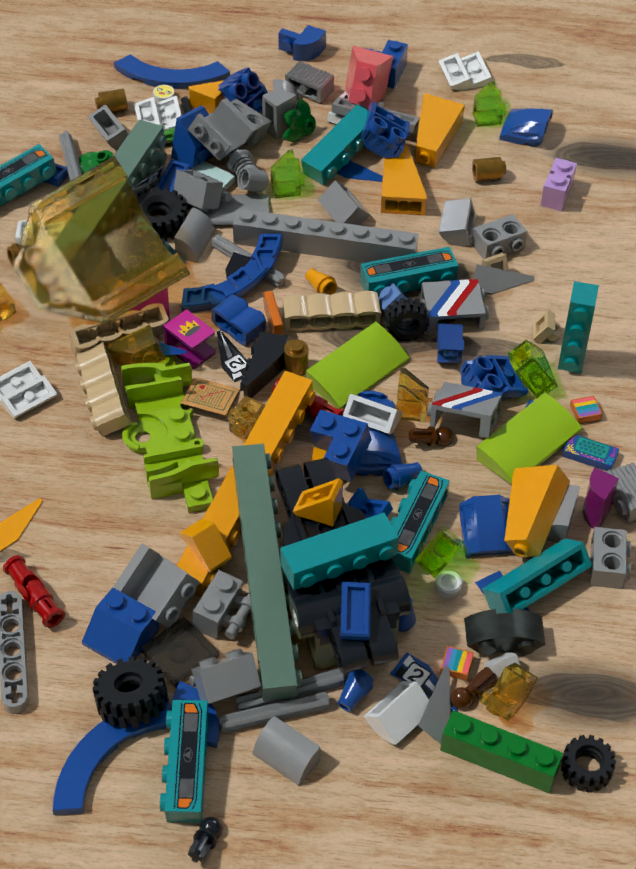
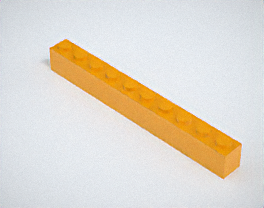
M284 371L244 445L264 444L265 454L270 453L271 469H267L268 476H273L274 466L282 461L286 444L292 442L295 434L294 429L297 424L300 425L303 422L307 405H312L315 398L313 380L288 371ZM233 465L202 518L203 520L215 523L228 550H230L232 545L235 546L237 544L241 529ZM188 545L177 563L178 567L200 581L194 593L199 596H203L219 570L217 568L209 573Z

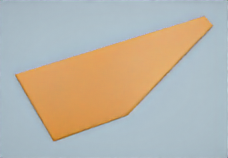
M38 498L0 522V551L19 539L43 502L41 498Z

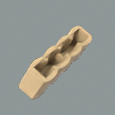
M361 291L355 294L339 292L332 295L316 293L309 296L289 295L283 297V315L286 331L300 332L307 329L321 331L330 328L350 329L356 326L367 328L374 322L380 324L381 312L378 293L374 291Z
M150 304L140 311L131 310L122 313L117 318H103L94 325L83 324L75 327L70 331V345L75 358H77V353L103 342L108 350L111 351L121 344L130 345L139 342L144 337L153 338L164 333L163 325L168 323L169 319L163 304Z
M104 342L77 353L78 362H75V367L83 378L80 380V385L88 398H85V403L88 410L93 414L90 417V421L94 430H100L102 435L105 436L131 425L114 362Z

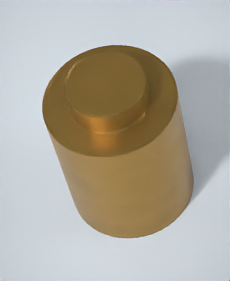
M124 88L99 92L98 97H95L97 110L105 104L111 112L128 110Z
M501 157L473 159L472 173L474 181L502 179L503 174H506L505 161H502Z
M290 340L284 346V370L299 376L305 375L308 369L309 347L302 340Z

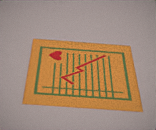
M195 377L181 404L226 415L240 389Z

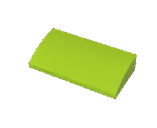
M374 322L307 369L306 378L313 380V390L338 409L344 408L347 405L350 394L358 396V393L368 391L408 362L409 356L387 330L377 322Z
M545 392L491 434L489 438H486L477 445L476 460L512 485L515 468L540 466L566 445L568 440L582 432V426L566 408Z

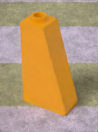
M427 93L423 95L415 162L433 168L436 167L463 122L464 104Z
M405 144L404 150L399 157L384 158L381 213L425 216L427 195L409 147Z
M558 465L515 468L513 471L504 541L517 557L525 558L540 556L570 483V480Z

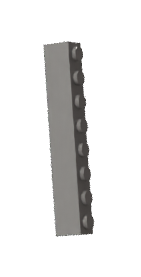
M237 209L233 222V243L237 245L256 247L259 234H283L281 251L365 263L417 253L418 233Z

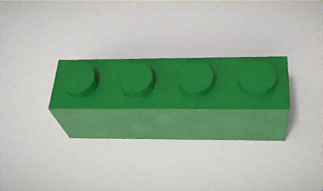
M455 710L452 711L442 733L440 751L549 794L563 756V752Z

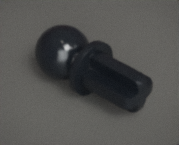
M206 817L200 823L199 830L193 836L194 842L188 851V856L192 858L193 862L204 861L209 850L216 846L217 839L223 832V825L218 818Z

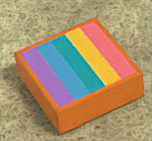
M595 396L572 399L570 401L571 410L579 424L602 419L603 414Z
M447 645L440 674L446 665L449 667L451 677L462 680L468 679L474 652Z

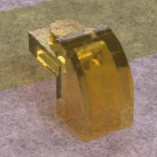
M513 663L504 668L495 687L485 691L479 702L484 704L487 711L491 714L501 716L509 721L527 700L538 677L517 663Z

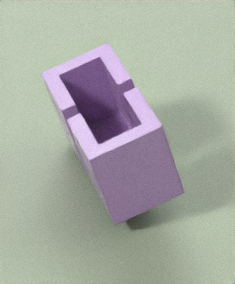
M555 158L543 187L541 206L558 211L563 210L574 184L577 163Z

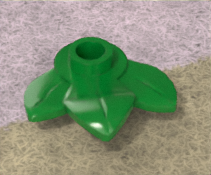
M299 99L296 109L283 113V117L289 126L283 134V139L286 141L296 142L303 135L308 136L315 130L316 120L311 115L310 106L306 101Z
M103 150L100 152H87L80 156L79 165L82 176L93 167L104 170L113 158V153Z

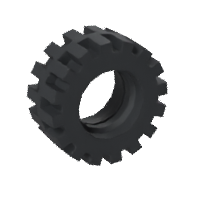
M408 297L407 300L400 298V301H393V305L389 304L387 310H385L387 331L394 338L397 337L398 340L402 341L403 338L406 341H410V338L415 340L418 338V335L423 336L424 331L427 332L429 317L427 308L417 298L415 300L412 297ZM404 318H412L411 320L402 321Z
M580 735L578 740L573 738L570 744L568 743L565 747L561 760V771H564V779H569L568 784L572 787L577 785V790L582 791L583 788H586L587 792H592L593 788L599 791L602 789V786L606 787L612 778L616 765V760H614L615 753L614 751L610 752L611 746L608 743L606 745L603 744L604 740L599 737L598 740H595L594 735H589V738H585V735ZM582 756L592 757L599 763L600 768L594 771L585 770L577 764L576 759Z

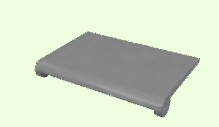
M268 194L232 195V199L229 202L220 201L219 209H209V212L203 213L209 217L213 225L233 224L237 209L269 213Z

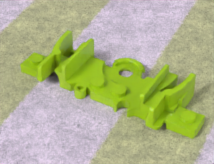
M173 355L148 356L149 363L121 366L123 387L129 409H136L139 424L131 422V425L126 426L123 430L122 438L125 445L131 451L147 453L143 455L151 500L183 493L188 513L207 510L213 501L208 480L219 476V464L217 458L203 460L204 442L200 438H195L191 422L193 409L184 410L183 408L190 406L181 404L184 398L183 386L192 384L191 364L176 365ZM140 433L150 435V439L147 442H138L135 437Z

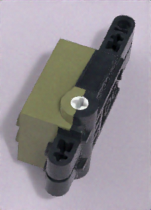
M328 457L304 462V473L300 464L275 469L278 490L289 519L283 528V547L366 519L363 511L347 505L344 498H342V507L333 526L303 518L293 513L302 491L336 479ZM392 557L368 564L362 569H354L342 573L336 578H328L316 582L310 587H302L293 590L286 576L289 608L295 631L299 639L306 638L316 670L338 665L340 672L343 674L368 668V658L372 666L399 659L397 647L399 618L402 615L410 614L411 603L404 577ZM342 582L371 583L370 640L340 639Z

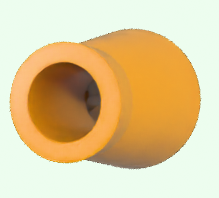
M314 268L306 272L305 279L311 284L316 293L332 295L336 292L337 283L334 277L319 272Z

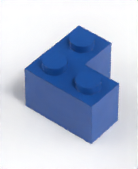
M388 40L383 51L376 52L393 56L387 87L395 89L407 64L408 44Z
M320 410L310 429L314 446L327 450L324 458L328 457L335 477L352 482L372 440L368 423Z

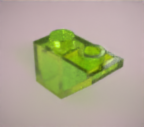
M490 81L474 96L472 113L477 127L502 125L503 116L506 115V105L501 101V90L497 89L495 81Z
M288 150L271 166V187L275 199L301 196V186H304V175L299 173L300 161L299 158H295L293 150Z
M524 340L507 353L514 372L536 399L546 392L548 394L558 387L544 350L528 340Z
M443 525L414 561L435 578L458 552L463 541Z

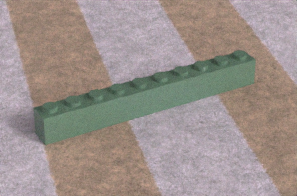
M264 444L233 446L232 461L263 701L297 697V687L302 686L301 670L295 669L294 661L299 659L297 643L292 644L291 635H295L293 619L288 618L287 610H290L288 593L285 594L284 592L287 579L280 565V548L283 545H278L277 538H281L280 522H275L274 515L278 514L277 499L271 498V492H275L273 476H268L267 470L271 469L270 453L265 454Z

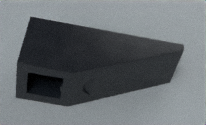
M259 332L257 341L253 340L251 346L252 359H247L245 369L247 375L246 377L242 376L240 391H244V402L252 399L283 371L284 346L288 342V336Z

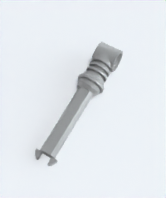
M238 148L227 155L229 158L227 162L228 169L231 173L237 175L240 189L260 193L265 191L268 185L267 172L258 169L249 151Z

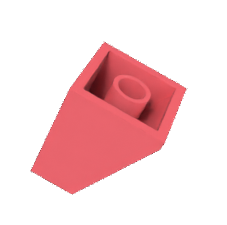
M358 46L352 47L345 84L350 103L369 108L372 101L377 103L385 98L393 56Z

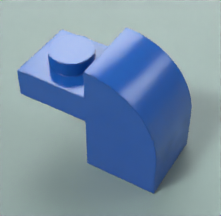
M307 25L301 34L283 28L278 33V49L293 54V60L295 61L313 60L326 48V31Z
M438 324L437 363H462V353L464 351L463 325Z

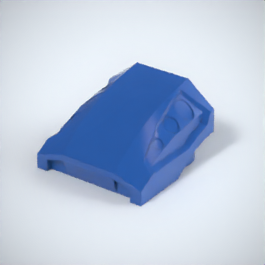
M249 67L230 75L218 86V90L230 102L238 99L258 113L262 111V95L268 92L264 84L259 81L258 75L255 72H251Z
M372 101L368 108L367 120L361 138L367 149L381 157H399L404 150L409 134L410 122L399 118Z
M542 108L511 109L503 125L499 140L519 145L524 143L530 146L540 145L549 121L553 117L554 110Z
M478 356L475 360L465 361L461 366V384L464 386L503 393L502 400L513 397L519 398L529 392L513 368L509 356Z
M369 428L372 440L356 474L359 476H367L369 474L383 476V470L387 469L389 465L402 464L394 433L388 434L374 428Z
M502 495L473 496L459 504L461 534L466 559L471 558V556L513 553L504 541L510 499Z

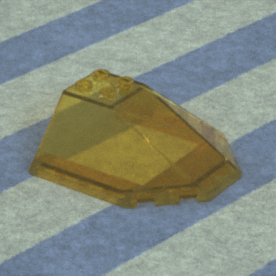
M115 156L30 205L29 216L19 244L18 256L13 266L38 309L104 324L109 323L190 275L189 270L178 253L172 255L147 219L127 181V174Z

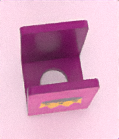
M187 309L163 325L165 344L188 351L185 354H178L176 356L183 362L190 363L192 369L197 368L216 354V350L205 342L215 335V331Z

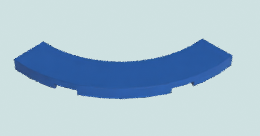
M130 54L114 62V68L123 75L133 80L135 78L142 80L145 84L155 87L169 85L173 89L188 88V86L223 81L230 76V71L218 61L198 68L167 69L149 65Z
M259 234L258 243L251 255L250 261L244 267L242 266L235 273L228 276L227 280L217 285L213 283L202 287L184 288L181 304L182 312L186 309L190 312L212 309L230 295H236L240 298L255 288L274 267L282 248L283 234Z
M169 698L168 702H165V710H159L160 716L156 719L150 717L151 722L146 725L144 722L138 723L139 727L133 728L132 724H128L127 729L120 728L119 723L113 727L109 724V720L106 723L102 721L83 737L67 758L57 780L53 798V815L84 812L86 792L92 779L91 776L99 763H102L126 739L150 731L166 729L167 710H170Z

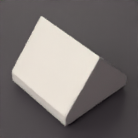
M506 652L485 662L483 665L494 672L497 677L495 683L498 687L522 676V670L516 653Z

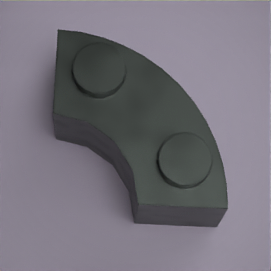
M492 609L464 618L467 647L483 656L499 652H514L526 655L546 645L542 616L530 611L513 609V613L496 614V609Z

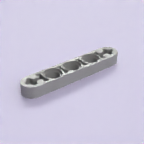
M6 591L0 595L1 698L4 709L8 713L19 714L25 711L29 704L24 611L21 596L17 592ZM8 602H13V614H8ZM10 623H15L19 626L14 632L4 631L5 626ZM16 646L20 648L17 655L8 656L5 654L9 647ZM13 670H18L22 673L16 680L6 678V675ZM12 689H17L19 697L17 703H12Z

